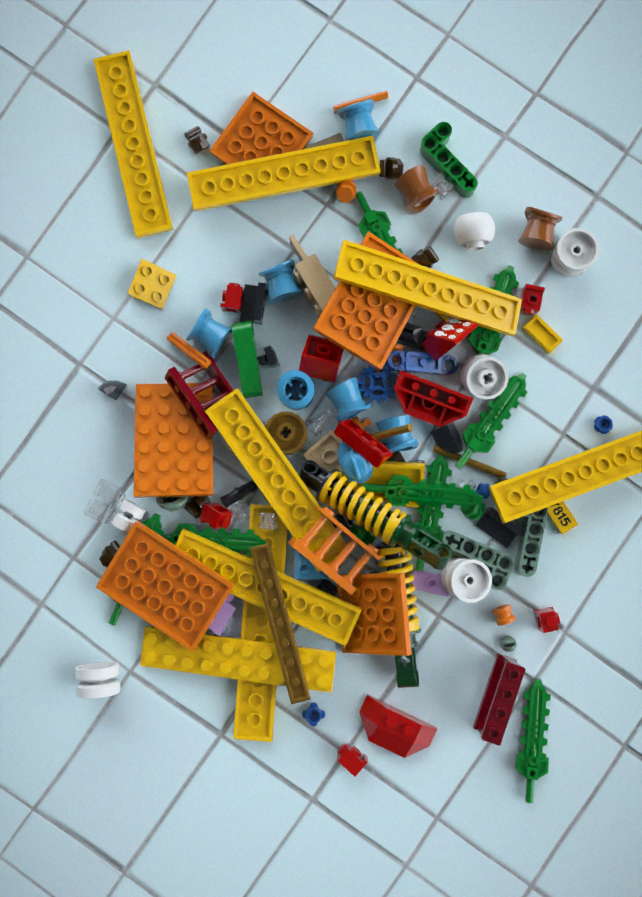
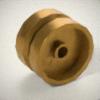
M282 411L274 414L265 426L284 455H292L299 452L307 441L308 431L301 417L295 413ZM284 431L290 432V434H288V438L284 437Z

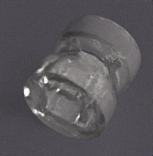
M442 172L429 182L430 186L433 185L434 189L437 188L439 190L436 196L440 200L445 198L454 189L453 184L446 181V176Z

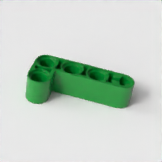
M440 122L423 137L419 149L420 154L460 196L469 198L474 194L478 181L445 146L450 139L452 127L448 122ZM438 132H444L446 136H441ZM430 144L433 146V148L428 149L425 147V145ZM443 157L446 161L440 162L437 158ZM450 171H457L459 175L455 176Z
M252 320L233 323L232 333L244 398L263 396Z

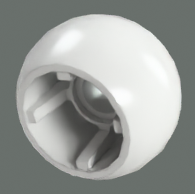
M485 212L461 215L454 224V238L459 246L467 247L468 251L484 249V245L491 243L494 238L495 223L492 217Z

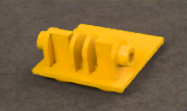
M141 259L127 294L131 295L132 298L143 300L163 309L176 274Z

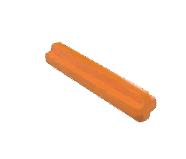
M174 332L167 336V341L204 369L211 365V361Z

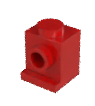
M229 283L227 290H223L222 301L225 303H220L222 311L241 313L244 290L243 287H240V284Z
M526 284L522 288L520 311H523V314L534 315L540 311L545 287ZM529 298H534L535 302H531Z
M218 503L204 504L199 522L209 523V526L214 529H220V527L226 529L231 524L233 512Z
M553 607L534 611L539 631L547 633L559 630L560 618Z
M345 743L342 744L337 751V761L354 777L368 763L367 756L365 754L361 756L360 750L355 746L351 747L348 743L347 745Z

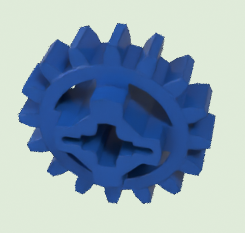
M386 363L382 370H380L382 371L381 374H375L373 371L378 370L368 365V370L363 367L364 375H358L362 381H357L358 385L362 386L359 391L364 392L363 398L370 397V403L373 399H376L377 404H379L380 399L387 402V396L392 398L393 394L391 391L395 392L394 385L397 380H394V378L397 376V373L392 374V370L386 368ZM388 377L390 379V388H388V386L386 385V379ZM365 378L370 381L368 388L365 386ZM373 379L376 381L380 379L382 381L381 386H374L375 381ZM381 392L382 395H374L373 393Z

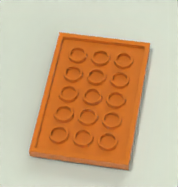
M369 231L360 244L416 263ZM339 281L312 330L380 371L416 305Z
M168 383L136 384L134 498L214 496L213 438L210 440L205 438ZM187 383V385H188L189 387H191V388H193V387H195V386L201 384V383ZM213 386L195 395L200 403L203 404L213 398Z
M135 521L96 588L191 652H194L235 584L141 522Z

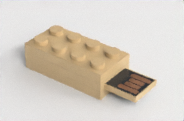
M291 235L289 236L290 246L300 261L295 265V280L300 288H304V295L309 304H314V312L319 318L336 287L315 253L307 258L295 236Z

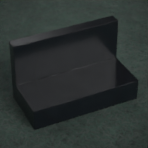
M259 282L258 286L245 284L240 322L252 320L253 324L262 325L267 295L266 283Z
M492 507L486 509L475 525L506 548L509 547L515 536H520L524 530L512 521L503 524L498 511Z

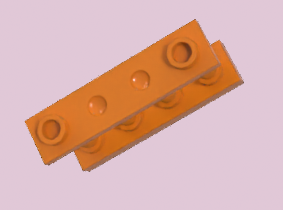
M318 506L316 509L322 515L303 538L300 537L297 540L292 537L288 543L352 595L356 590L352 586L353 579L372 556L380 561L381 557L377 554L379 550L371 544L367 546L333 517L335 513L328 507L323 509ZM329 519L337 527L320 548L312 553L308 549V543ZM344 532L351 540L335 560L327 565L322 561L324 559L323 555L341 533ZM357 544L360 545L366 552L347 575L340 576L337 573L339 571L338 567Z

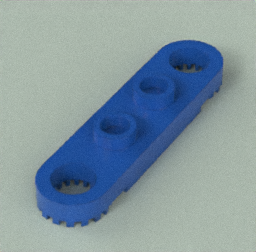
M398 350L392 351L385 362L386 366L392 371L402 370L404 372L438 375L454 374L459 367V362L451 355H443L435 361L429 353ZM393 356L399 358L400 363L398 366L393 365L391 361ZM446 360L452 363L451 370L445 368Z

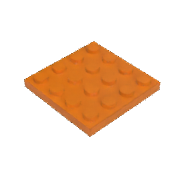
M252 91L209 152L227 165L305 149L314 137V133Z
M405 573L357 574L353 579L352 586L356 590L352 595L337 584L338 598L362 609L346 646L342 645V653L412 655Z

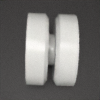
M574 228L566 231L553 245V250H551L550 260L553 267L565 276L575 277L582 274L597 260L599 255L597 238L590 231L583 228Z
M485 354L474 355L469 358L462 366L460 373L461 383L464 388L477 398L485 400L494 399L499 396L507 387L509 380L508 370L505 365L497 358Z
M456 557L450 560L447 567L443 570L442 584L450 596L467 603H476L484 599L489 593L492 586V576L489 568L484 563L468 557Z
M96 662L75 667L76 680L83 681L76 685V697L92 699L118 694L121 691L120 681L114 677L120 674L119 663Z

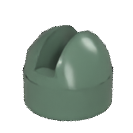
M506 635L501 638L500 646L504 651L512 652L515 650L517 643L513 637ZM513 643L512 646H507V647H505V645H504V644Z

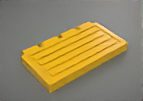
M385 461L378 468L373 466L371 477L364 483L386 485V481L394 474L408 476L412 483H419L420 480H424L425 463ZM362 483L357 484L355 492L362 486ZM373 492V500L381 497L383 500H386V504L389 503L387 498L384 497L385 493ZM410 501L409 504H405V507L419 508V505H417V501Z

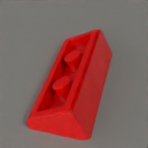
M351 419L340 421L334 431L337 437L376 468L381 466L393 454Z

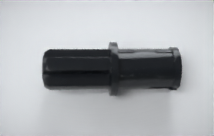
M251 480L238 488L234 487L233 491L220 497V500L224 507L227 508L239 500H244L243 497L256 491L258 487Z

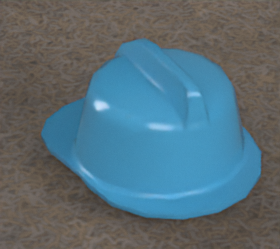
M343 441L338 449V459L343 475L348 477L349 482L355 481L357 484L366 482L372 475L373 465Z

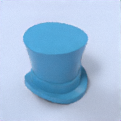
M372 99L337 110L338 115L345 121V141L373 136L375 139L380 135L371 116L374 108V101Z
M289 259L258 273L259 276L264 277L265 281H267L269 304H278L303 293L293 276L294 260Z
M205 308L185 340L193 339L197 341L214 358L230 337L232 328L213 320L210 310Z
M291 370L285 372L277 382V395L286 407L292 410H302L312 403L315 388L313 381L307 374Z
M351 378L325 393L337 409L338 415L336 420L338 423L351 419L372 406L370 403H365L362 400L357 378Z
M410 415L384 419L376 422V425L381 432L410 424ZM411 432L383 439L385 442L383 445L392 453L413 450L419 445L418 441L411 436Z

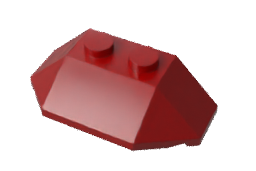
M402 370L394 386V391L405 414L439 427L466 417L474 399Z
M368 694L359 710L368 740L403 758L429 747L438 729Z

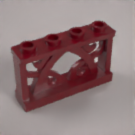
M499 653L496 655L473 724V728L478 730L482 740L498 746L501 745L526 670L517 663L516 659Z

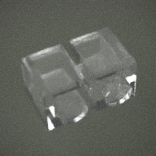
M100 479L93 495L111 504L109 505L97 498H91L84 515L103 524H109L117 513L115 511L117 505H121L123 499H125L126 494L124 492L126 489L106 479Z

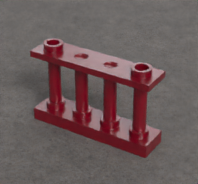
M204 351L202 354L211 361V365L205 369L210 379L193 388L187 385L185 382L186 378L204 370L199 364L183 372H178L174 366L168 369L164 379L205 438L210 440L216 435L218 429L205 410L234 390L216 366L214 358L209 356L207 351ZM216 385L221 394L203 404L200 403L195 395Z

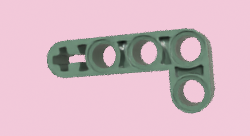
M548 508L540 510V514L537 516L534 513L523 516L522 529L524 530L520 536L515 562L516 571L523 576L530 577L537 570ZM532 524H535L537 527V531L535 534L532 535L529 531V527ZM528 543L533 545L531 553H527L525 550ZM524 556L531 557V560L525 559ZM528 565L529 569L524 570L522 569V566Z
M443 532L441 542L449 545L455 552L490 566L489 571L492 578L497 575L500 577V583L496 586L492 584V589L502 590L506 586L514 567L512 557L456 532ZM452 534V539L459 541L458 545L451 542L448 544V541L445 540L446 537H450ZM466 542H470L472 550L466 553L463 550V546ZM484 550H488L490 553L487 560L481 558V553ZM505 557L508 563L506 567L501 568L499 561Z

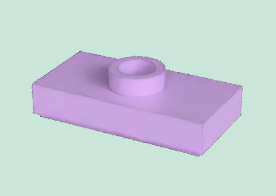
M413 570L414 580L411 583L415 585V590L446 597L449 596L443 587L442 575Z

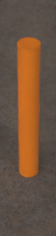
M386 90L333 106L334 113L336 114L338 109L368 99H372L374 102L387 99L388 92Z

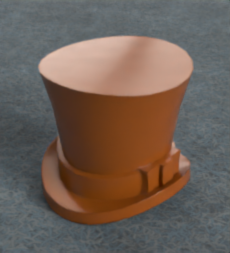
M415 166L407 170L394 184L406 199L405 208L411 214L424 211L433 202L439 191L437 188L434 189L433 185L430 186L424 166Z
M526 207L525 217L527 225L518 242L521 245L536 250H553L554 227L556 223L562 221L563 217L534 207Z

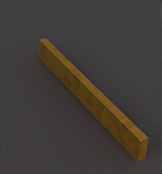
M270 543L252 547L250 551L290 702L295 704L310 700L309 688Z

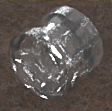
M259 513L261 518L259 528L278 529L276 519L279 516L277 513Z

